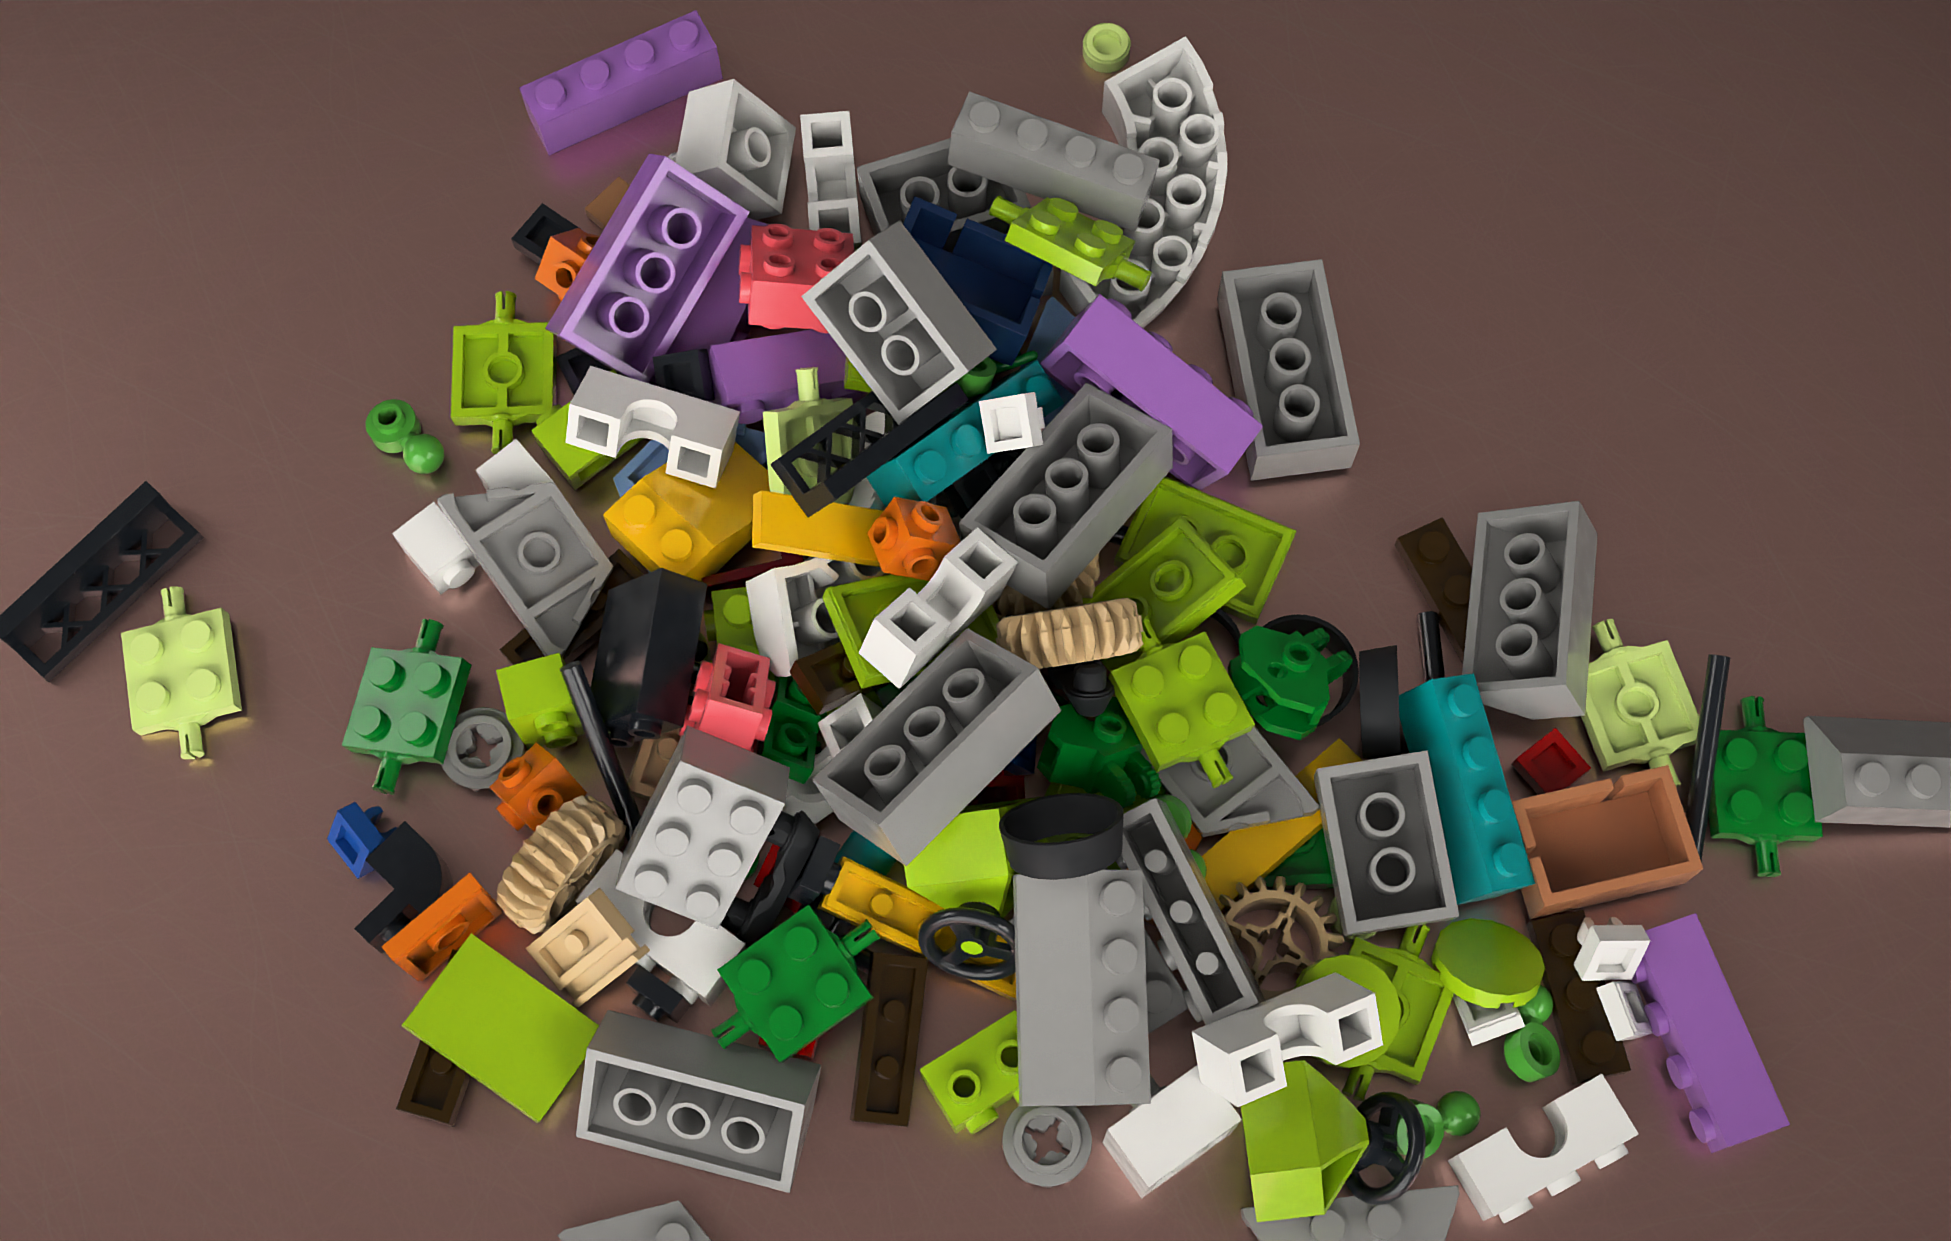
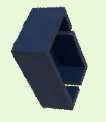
M914 196L903 225L997 350L988 357L1002 364L1012 366L1027 338L1053 265L1006 242V234L968 218L965 221L953 252L943 250L957 214Z

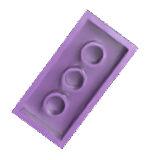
M648 154L545 329L609 368L614 369L619 374L649 383L655 373L652 357L667 353L750 211L668 157Z
M1099 294L1071 321L1042 359L1040 365L1045 373L1074 396L1087 382L1172 428L1173 468L1169 472L1185 485L1202 490L1228 475L1263 425L1253 418V411L1243 401L1234 397H1227L1212 385L1213 380L1206 371L1196 365H1188L1172 352L1171 344L1164 337L1155 332H1147L1134 322L1132 314L1123 304L1114 299H1106Z

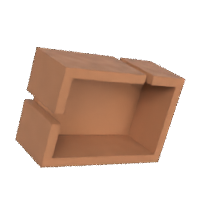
M1668 765L1623 775L1614 784L1610 778L1511 801L1535 880V884L1521 889L1530 920L1685 884L1703 870Z

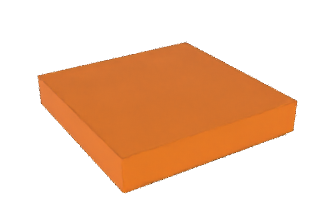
M469 872L381 946V948L394 963L418 982L420 980L423 981L450 958L452 949L459 950L471 933L476 936L500 916L503 909Z

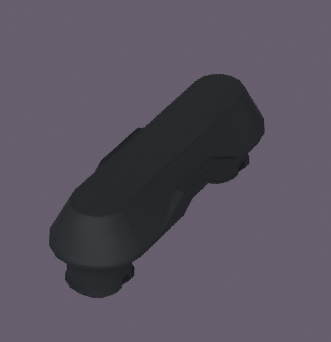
M1099 660L1047 668L1049 677L1055 687L1063 690L1079 715L1087 717L1101 715L1115 693L1113 684L1106 676L1107 669Z
M781 811L766 841L780 847L777 853L774 872L764 877L755 897L750 902L735 896L720 926L735 932V937L742 942H756L770 932L816 844L820 830L804 811L796 812L794 816Z

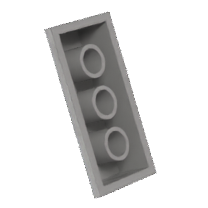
M1580 501L1478 513L1462 675L1474 673L1483 705L1532 720L1585 716L1598 533Z
M1807 716L1803 719L1815 822L1951 828V722Z
M1142 869L1100 870L1081 877L1058 880L1036 879L1021 874L1013 875L1019 1106L1151 1104Z
M608 1010L586 1049L576 1137L790 1193L814 1109L821 1065L790 1057L783 1063H779L770 1051L735 1042L727 1046L726 1049H723L717 1042L720 1038Z

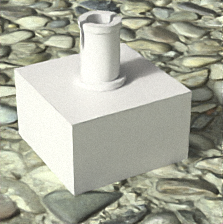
M735 79L689 91L678 152L671 153L668 158L676 161L675 163L750 211L747 216L748 218L754 220L782 214L796 127Z
M1198 1065L1167 1087L1164 1085L1160 1088L1150 1074L1151 1104H1131L1133 1108L1129 1111L1130 1113L1107 1129L1102 1143L1141 1199L1229 1136L1242 1121L1229 1101L1201 1083Z

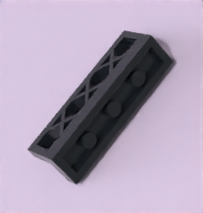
M955 383L898 424L875 393L871 391L770 465L806 516L810 517L837 500L969 399L958 383ZM866 408L885 414L884 434L865 429ZM853 418V424H848L847 422ZM832 433L852 438L851 459L831 454ZM865 442L871 443L865 448ZM819 443V450L812 448ZM797 458L818 463L817 484L811 489L792 464ZM831 467L837 468L831 473Z
M145 481L0 615V639L15 650L45 680L50 682L204 537L173 509L155 488ZM168 520L184 533L169 548L152 549L153 534ZM140 560L139 576L130 584L113 585L114 570L124 561ZM101 596L100 612L92 620L75 621V609L78 603L85 597ZM46 633H62L61 649L46 663L30 650Z

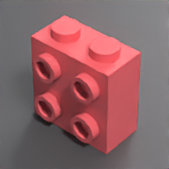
M783 224L752 225L750 245L740 244L738 275H740L739 303L748 304V324L762 325L768 329L788 327L813 329L820 333H828L801 296L854 253L853 234L842 233L832 228H822L816 231L792 229Z
M718 643L712 663L704 660L701 662L693 690L696 693L692 705H687L684 726L680 728L679 736L682 737L688 725L754 752L757 740L764 741L772 717V710L769 707L774 695L776 681L768 679L770 658Z

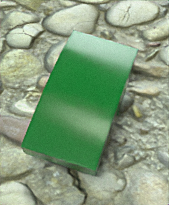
M775 676L776 687L769 707L772 710V717L764 741L758 742L756 754L790 767L789 779L805 784L814 771L817 733L820 730L818 722L827 717V712L821 715L816 714L792 676Z

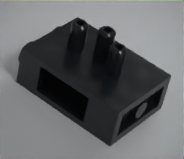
M660 568L608 590L591 690L614 747L630 748L633 747L634 742L643 739H659L662 733L684 726L687 705H692L694 696L689 695L691 683L695 684L701 665L697 662L702 661L708 652L707 644L698 640L707 590L706 583Z

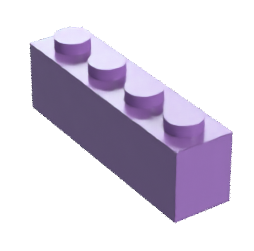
M697 10L523 85L519 89L529 118L548 155H552L683 97L689 91L723 79L717 46Z
M748 217L745 219L666 354L707 349L709 355L711 345L751 339L749 332L752 325L748 324V304L739 303L740 275H738L740 244L750 245L752 225L767 226L768 224ZM654 373L649 384L657 386Z
M813 329L711 345L708 355L715 397L713 402L714 404L740 411L738 421L740 424L757 422L763 419L764 411L785 408L794 401L799 400L795 369L818 367L820 398L828 400L852 398L854 404L869 393L844 389L846 355L829 333H820Z
M1694 913L1645 930L1651 941L1630 981L1633 984L1639 985L1647 1003L1644 1005V1011L1652 1028L1651 1031L1655 1036H1661L1669 1054V1057L1666 1059L1669 1075L1678 1089H1684L1692 1107V1110L1689 1112V1119L1697 1138L1702 1143L1707 1142L1711 1153L1790 1125L1697 914Z

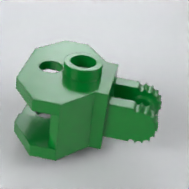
M1256 625L1241 634L1239 638L1240 655L1230 660L1227 667L1228 675L1249 714L1266 731L1301 740L1315 731L1330 700L1328 684L1342 676L1350 668L1353 658L1345 650H1341L1328 658H1325L1320 653L1327 646L1331 638L1324 629L1318 628L1302 636L1298 631L1289 635ZM1263 696L1268 706L1259 704L1256 697Z
M1112 696L1105 711L1101 715L1096 716L1095 721H1090L1084 716L1079 715L1071 703L1060 706L1061 712L1053 720L1048 734L1049 738L1046 739L1037 764L1039 771L1050 782L1080 787L1091 794L1101 792L1104 796L1120 803L1122 808L1133 805L1137 795L1145 799L1158 795L1162 786L1159 773H1156L1155 769L1152 768V764L1141 754L1143 746L1117 697Z

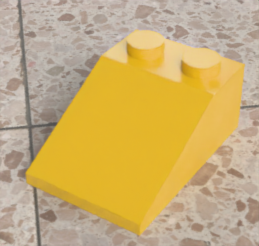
M737 442L734 444V450L716 489L666 474L667 462L641 478L603 514L611 536L650 572L664 568L700 582L703 577L715 575L752 539L753 495L761 490L770 491L768 470Z

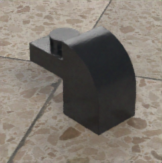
M406 821L365 859L394 888L354 928L370 945L382 954L385 951L381 946L453 887L452 876L445 861Z

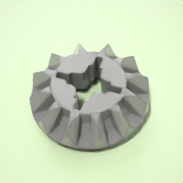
M487 707L470 709L457 716L445 760L441 765L446 774L457 785L478 792L480 789L489 788L498 779L499 772L509 761L525 754L524 743L508 721L506 713ZM476 732L488 744L497 743V747L490 750L491 759L489 761L491 765L488 767L477 756L468 758L470 757L469 754L476 751L475 742L477 739L474 734Z
M1018 1106L1011 1113L1005 1124L1002 1145L1008 1165L1022 1180L1049 1188L1070 1182L1081 1172L1091 1153L1092 1136L1085 1116L1076 1106ZM1056 1120L1060 1121L1057 1128L1056 1141L1069 1154L1065 1155L1062 1152L1049 1151L1045 1157H1041L1038 1163L1034 1162L1038 1143L1031 1138V1134L1025 1132L1026 1128L1032 1132L1045 1133L1049 1127H1053Z

